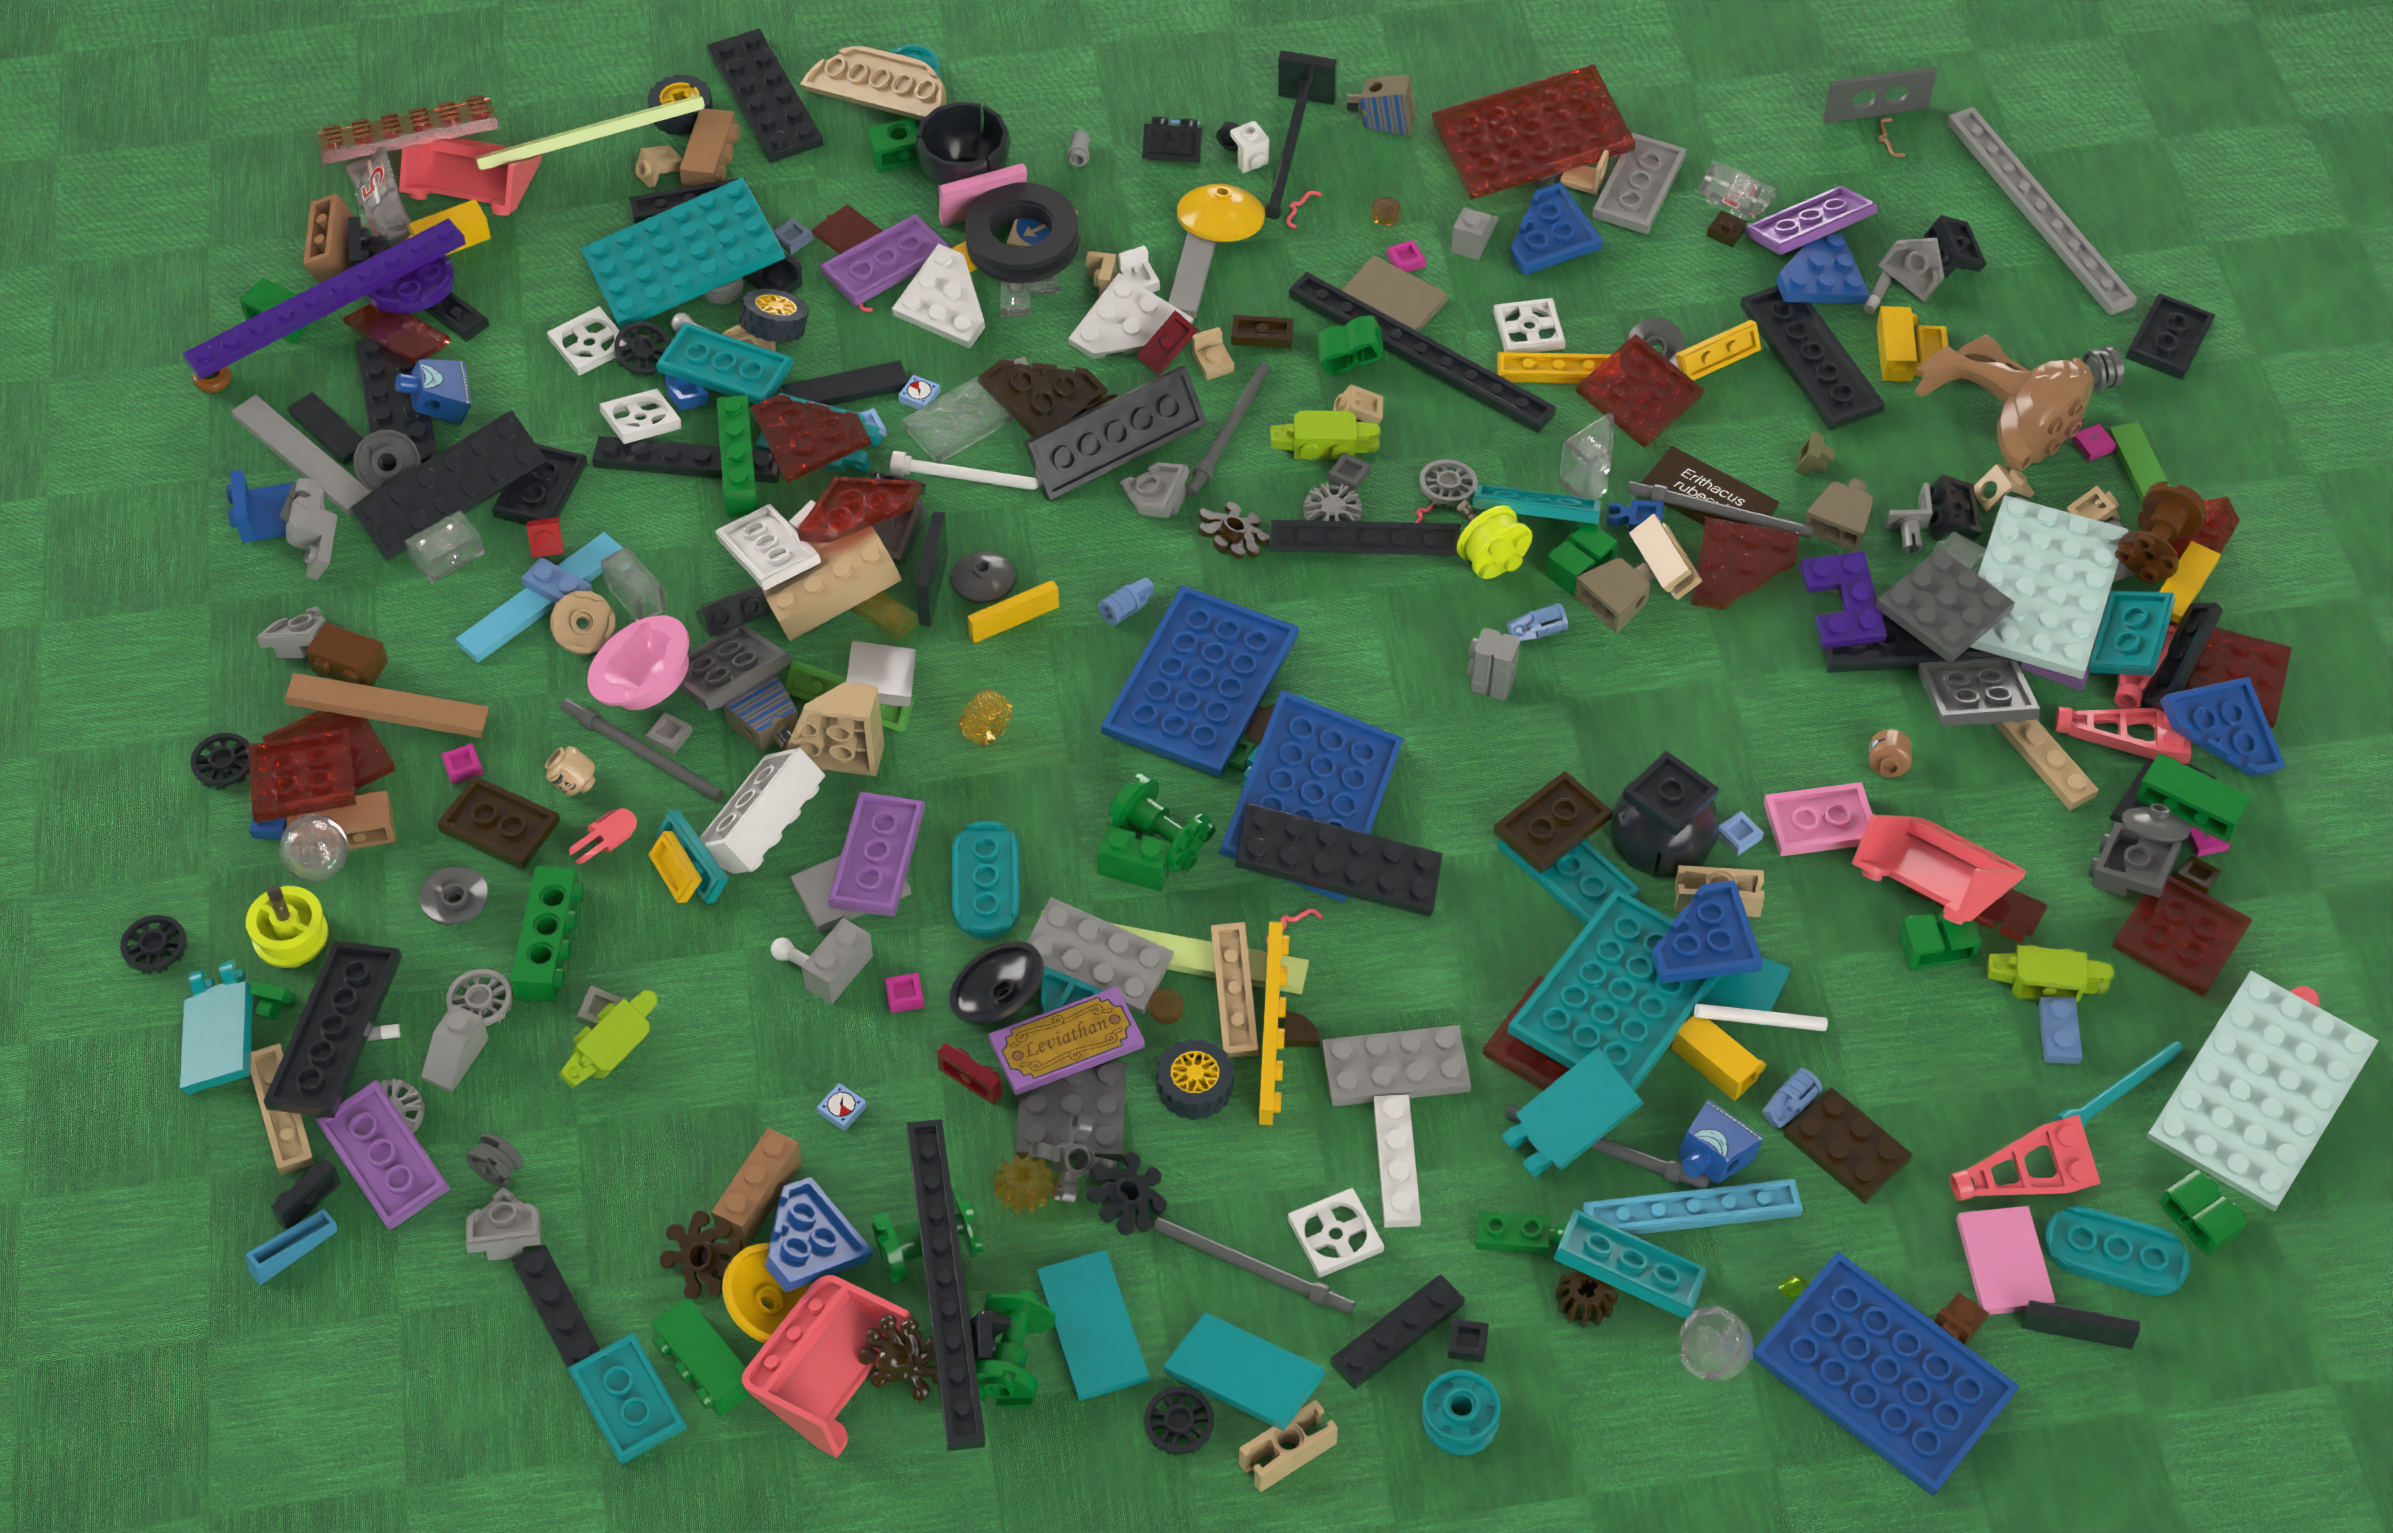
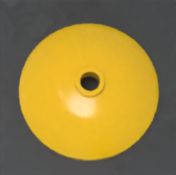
M1209 184L1191 190L1180 199L1177 206V218L1185 230L1199 238L1217 242H1232L1246 239L1256 234L1264 224L1265 211L1259 199L1243 188L1228 184Z
M769 1243L755 1244L740 1251L727 1266L722 1283L724 1302L732 1319L746 1334L762 1343L768 1341L812 1285L810 1283L785 1292L765 1268Z

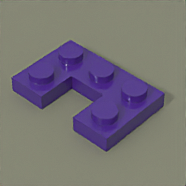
M1864 551L1801 560L1800 569L1807 593L1838 589L1844 612L1816 616L1815 625L1822 649L1885 641L1887 633L1881 611L1876 608L1877 597Z

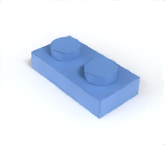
M543 557L521 577L524 587L555 604L564 596L574 591L593 592L590 583Z
M2041 996L2038 1007L2044 1063L2080 1064L2082 1050L2076 998Z

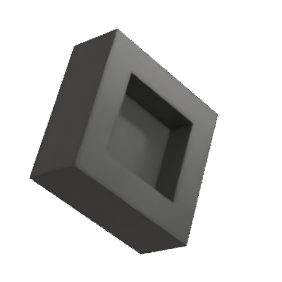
M1343 453L1330 470L1328 481L1338 486L1342 483L1344 486H1349V490L1357 492L1370 474L1371 464Z

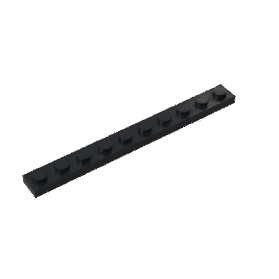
M1306 272L1289 289V298L1341 326H1345L1351 320L1361 316H1373L1381 328L1383 349L1537 433L1556 414L1555 405L1309 272Z
M942 1119L906 1122L947 1451L985 1447L986 1440Z

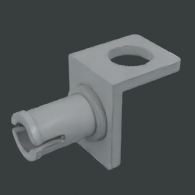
M1923 483L1918 496L1920 510H1891L1885 521V529H1901L1902 551L1906 554L1910 553L1909 547L1911 546L1912 554L1918 553L1923 549L1920 529H1927L1933 514L1929 483Z

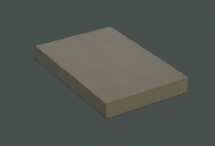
M1374 255L1342 288V291L1418 332L1448 300V293Z

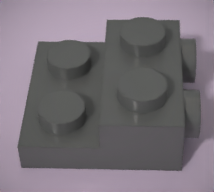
M865 485L853 515L862 510L892 560L903 564L912 539H917L928 511L922 500L914 495L905 494L902 497L893 494V490L882 485H876L875 488Z
M2115 822L2111 834L2105 833L2099 849V852H2102L2100 858L2094 857L2090 865L2089 876L2093 877L2092 887L2126 896L2128 889L2160 898L2181 850L2182 841L2165 842L2148 839L2133 833L2124 824Z

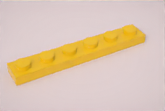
M1269 922L1259 1125L1273 1126V1114L1281 1113L1282 1092H1275V1081H1282L1283 1060H1276L1277 1049H1284L1285 1028H1278V1018H1285L1286 997H1279L1280 987H1287L1288 966H1281V956H1288L1289 936L1283 935V922Z

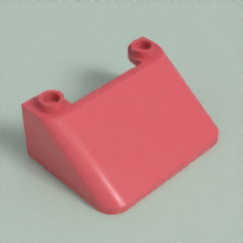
M431 135L403 145L399 192L408 193L410 198L416 200H426L427 194L430 193L468 200L476 199L478 202L491 204L493 214L508 216L510 212L517 209L541 162L542 154L480 170L476 166L475 156L508 147L447 135Z
M1871 815L1852 861L1853 865L1863 869L1862 875L1869 879L1881 881L1883 876H1889L1945 906L1943 917L1950 922L1960 925L1964 921H1972L2020 882L2026 874V870L1934 822L1909 816Z
M826 1275L820 1277L812 1283L744 1370L742 1383L748 1393L821 1451L837 1458L847 1445L848 1434L844 1426L834 1419L876 1366L873 1363L863 1365L858 1360L859 1351L863 1347L869 1346L865 1341V1333L870 1327L879 1328V1321L887 1314L893 1315L897 1319L896 1328L901 1333L900 1325L905 1319L912 1318L908 1310L837 1276ZM917 1330L916 1333H917V1335H918V1337H919V1339H920V1343H921V1346H922V1345H923V1341H922V1339H921V1337H920V1335H919V1332H918V1330ZM872 1347L877 1352H880L881 1350L880 1348Z

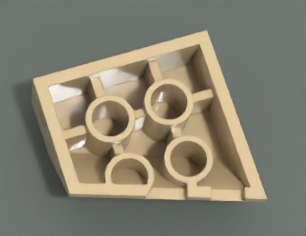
M844 682L806 703L785 751L800 747L822 770L877 776L884 749L878 686L867 683Z

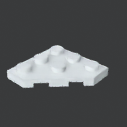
M938 243L893 306V316L970 349L985 328L984 318L964 254Z
M1118 273L1068 338V344L1092 359L1105 358L1106 354L1123 352V355L1140 352L1175 310L1192 325L1194 318Z

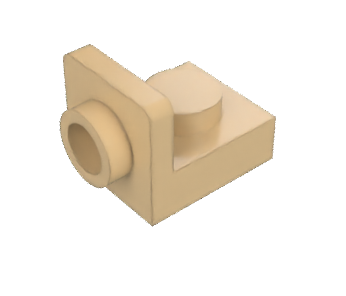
M669 145L641 148L635 174L649 188L656 187L659 174L680 171L683 158Z
M1088 251L1086 256L1087 275L1094 277V287H1099L1100 298L1117 276V255Z
M1220 327L1205 330L1192 336V356L1206 381L1234 372V362L1222 343Z
M1350 384L1343 394L1337 396L1333 410L1351 411L1358 420L1379 424L1383 419V396Z
M2098 485L2066 507L2068 513L2105 522L2110 517L2112 520L2120 519L2117 511L2120 504L2111 492L2108 491L2104 494Z

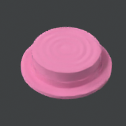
M664 615L647 617L623 628L604 644L592 661L587 677L590 693L602 704L621 706L628 710H642L660 703L678 688L688 671L689 658L687 652L689 649V634L687 629L678 619Z

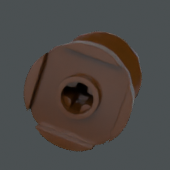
M2165 481L2152 485L2143 498L2142 503L2144 515L2149 521L2147 524L2149 532L2131 531L2124 534L2118 542L2115 557L2131 571L2138 574L2139 578L2145 583L2153 584L2157 580L2170 578L2177 572L2179 558L2176 550L2168 542L2176 540L2178 536L2196 534L2206 520L2207 514L2205 515L2204 513L2206 507L2204 500L2197 492L2185 485L2178 484L2176 488L2167 486L2169 482Z

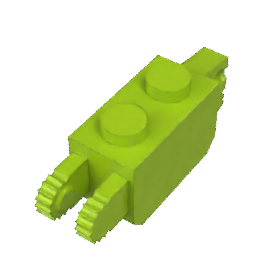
M1299 411L1294 415L1293 424L1271 426L1270 445L1271 448L1294 451V459L1339 460L1343 453L1356 458V453H1375V451H1378L1380 447L1378 437L1381 434V429L1376 423L1356 422V415L1351 411Z
M2018 945L2015 953L1990 954L1987 960V978L2010 983L2011 993L2018 999L2039 1001L2041 996L2076 998L2077 1003L2081 1000L2083 993H2097L2098 995L2106 993L2110 985L2109 981L2113 978L2115 971H2113L2112 965L2108 963L2087 960V953L2076 952L2072 949L2040 948L2036 945Z
M647 989L640 992L630 1003L625 998L617 1006L610 1002L597 1015L600 1022L592 1030L586 1026L572 1040L576 1044L570 1053L572 1057L558 1075L573 1089L590 1076L605 1078L650 1032L649 1022L645 1018L656 1007L655 1005L658 1004V995L652 992V990L649 991Z

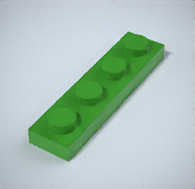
M792 661L785 690L789 695L812 701L846 682L847 677L799 661ZM911 699L910 707L880 704L882 726L900 732L906 731L914 699Z

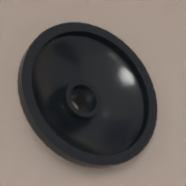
M1022 941L1005 942L980 953L962 969L955 979L950 991L951 1009L961 1021L973 1025L999 1022L1015 1014L1030 1001L1039 988L1044 974V960L1041 954L1033 945Z

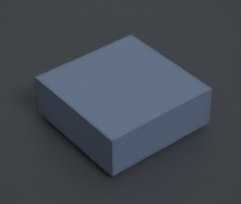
M792 218L773 231L781 247L790 255L813 241V233L795 218Z

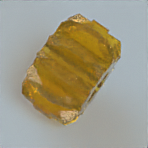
M989 688L983 692H978L973 700H969L967 707L963 708L964 713L958 721L960 723L959 730L975 744L983 747L989 743L992 744L999 735L1002 736L1004 729L1009 727L1008 721L1013 716L1011 712L1013 705L1004 696Z
M1015 1153L1012 1157V1163L1002 1159L1000 1164L1001 1170L995 1171L994 1194L997 1198H1001V1205L1004 1209L1014 1205V1212L1017 1215L1022 1208H1027L1033 1214L1035 1204L1045 1207L1047 1196H1052L1053 1172L1051 1169L1046 1168L1044 1159L1033 1161V1156H1029V1153L1025 1159H1020Z

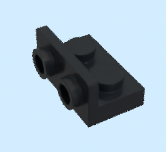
M1152 116L1151 121L1144 123L1142 159L1200 163L1204 125H1197L1198 120L1183 118L1180 119V123H1170L1168 117Z
M1940 215L1924 235V238H1937L1944 277L1946 278L1956 267L1980 272L1987 265L1972 229L1966 221Z
M360 216L348 218L349 262L351 267L385 251L383 236L370 237L368 228L362 227Z
M785 252L786 258L742 277L758 290L765 288L776 289L791 294L803 285L801 263L796 257L789 256Z
M1943 474L1929 486L1933 512L1929 522L1932 539L1940 541L1948 532H1952L1975 540L1982 534L1974 485Z
M759 584L704 604L700 610L696 611L699 623L709 636L770 614L763 589Z
M981 1311L969 1320L975 1361L991 1360L996 1350L995 1338L1011 1327V1318L999 1316V1313L996 1311Z

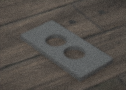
M1935 66L1830 82L1823 121L1824 123H1832L1929 108L1937 68ZM1898 85L1907 87V91L1902 97L1896 100L1884 99L1886 92L1892 87ZM1864 90H1874L1876 92L1874 98L1866 104L1855 105L1852 103L1854 97Z

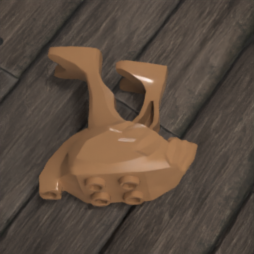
M1986 334L1964 345L1958 352L1946 346L1924 361L1917 369V372L1923 376V379L1916 387L1915 393L1923 397L1954 379L1958 382L1970 380L1984 387L2004 405L1997 425L2001 456L2009 468L2021 472L2031 463H2039L2048 455H2054L2068 437L2072 438L2079 432L2091 398L2095 378L2089 366L2079 358H2073L2072 361H2050L2029 371L2010 359L2002 351L1999 344Z

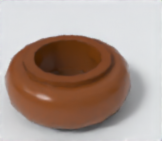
M226 366L210 374L218 375L213 379H206L208 376L199 379L193 373V383L200 391L205 393L219 392L229 385L231 371Z

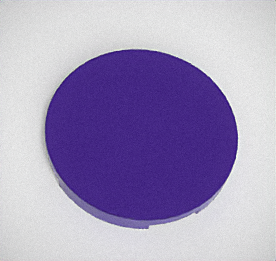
M443 255L367 294L366 297L378 309L391 313H413L430 308L442 301L453 288L455 275L451 261L446 255Z

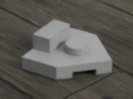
M1937 238L1897 240L1878 264L1880 268L1923 302L1931 296L1944 279Z
M1158 462L1148 467V472L1136 478L1130 476L1120 481V484L1140 515L1169 518V515H1177L1187 494L1184 484L1190 472L1187 465Z
M315 606L305 610L306 614L294 617L289 621L285 617L273 622L258 635L257 641L260 648L273 647L277 659L304 658L307 655V648L327 621L322 616L320 609Z
M504 1187L493 1195V1201L482 1210H475L466 1218L467 1253L486 1251L488 1261L516 1258L525 1254V1246L541 1245V1216L539 1209L530 1203L524 1204L516 1199L514 1194Z

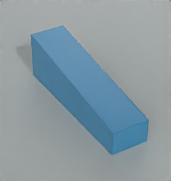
M325 1209L320 1210L246 1253L247 1271L259 1285H262L336 1233L337 1223Z

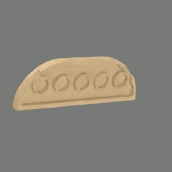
M865 46L843 48L839 50L840 54L829 60H820L810 69L800 83L805 91L917 120H922L935 108L944 106L947 103L944 84L928 64L915 58Z

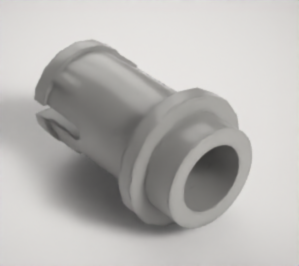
M1084 130L1074 132L1071 147L1067 151L1069 162L1077 167L1085 165L1090 159L1088 147L1091 136Z

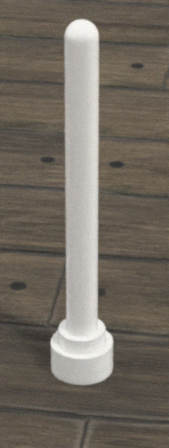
M894 450L891 457L890 475L903 477L904 474L910 475L911 472L1029 490H1035L1039 486V481L1033 477L913 460L912 456H907V452Z

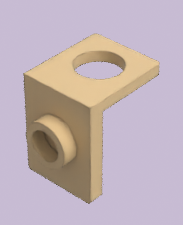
M1604 150L1596 168L1569 161L1560 182L1563 186L1597 195L1606 176L1609 151Z
M1996 464L1974 485L1976 498L1984 510L1988 512L2010 491L2029 498L2035 494L2022 472ZM1994 481L1997 485V492L1994 497L1987 499L1984 496V488L1989 482Z

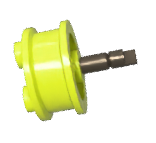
M1466 499L1456 508L1468 520L1469 525L1464 529L1458 540L1457 552L1462 559L1472 562L1474 573L1479 578L1490 579L1506 571L1512 572L1519 568L1523 562L1522 557L1531 545L1532 532L1528 526L1517 522V515L1509 506L1501 505L1490 508L1479 515Z
M271 886L267 892L253 902L247 912L246 929L252 940L255 952L260 959L269 965L280 968L300 967L314 959L323 950L328 940L329 928L323 915L321 904L313 893L304 888L296 886Z

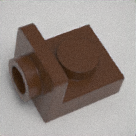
M1958 1292L1948 1306L1941 1308L1937 1313L1934 1323L1966 1346L1985 1323L1989 1312Z

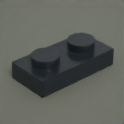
M324 1158L317 1166L309 1168L303 1175V1178L290 1190L282 1192L271 1206L278 1224L285 1230L295 1226L342 1184L336 1167L330 1161Z

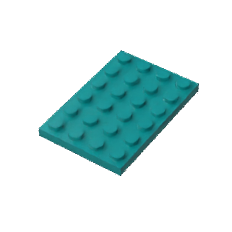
M743 177L580 248L620 330L628 324L642 322L786 258L780 243Z
M1615 888L1510 1022L1507 1033L1569 1069L1598 1047L1635 1092L1676 1038L1677 1032L1682 1025L1693 1015L1695 1005L1702 1003L1721 976L1660 984L1652 959V952L1657 942L1663 939L1670 930L1674 920Z

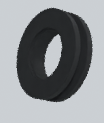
M1012 183L994 188L981 195L967 212L965 236L969 258L981 272L1003 282L1023 284L1048 279L1065 269L1077 253L1079 235L1076 211L1064 195L1044 185ZM1021 218L1036 220L1045 224L1051 230V233L1045 240L1026 247L1008 246L999 242L992 235L1004 223Z

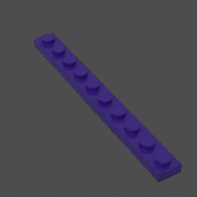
M448 218L182 353L184 360L196 376L202 379L465 245L464 235Z

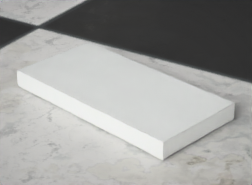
M771 504L715 531L719 542L764 590L822 563L817 551Z

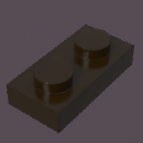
M1233 315L1231 345L1291 349L1294 318Z

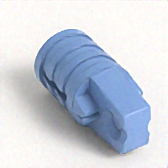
M1145 577L1131 585L1128 584L1121 587L1098 603L1101 616L1111 626L1119 624L1147 604V601L1153 597L1154 584Z
M1556 603L1536 611H1530L1508 622L1507 628L1509 635L1518 637L1519 641L1540 639L1544 636L1547 637L1551 634L1568 630V620L1563 606L1560 603Z
M1799 1068L1776 1091L1762 1110L1764 1117L1772 1127L1781 1128L1799 1115L1803 1108H1806L1821 1093L1823 1089L1821 1082L1809 1070Z

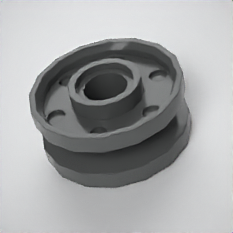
M378 430L367 435L358 444L354 454V470L357 477L372 493H375L422 464L421 456L415 443L405 434L395 430ZM391 455L396 458L397 464L393 470L383 471L380 469L379 462L383 456Z

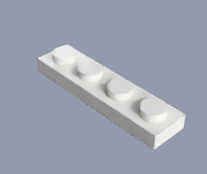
M1409 1095L1374 1096L1373 1107L1384 1228L1420 1226L1421 1215Z

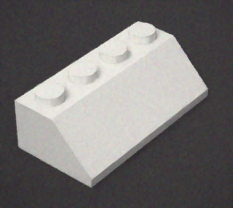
M800 747L765 755L700 836V840L721 868L733 874L756 870L764 861L762 856L768 848L773 847L781 840L783 836L781 832L786 825L792 823L801 814L800 808L804 802L811 799L819 791L820 787L818 784L826 775Z

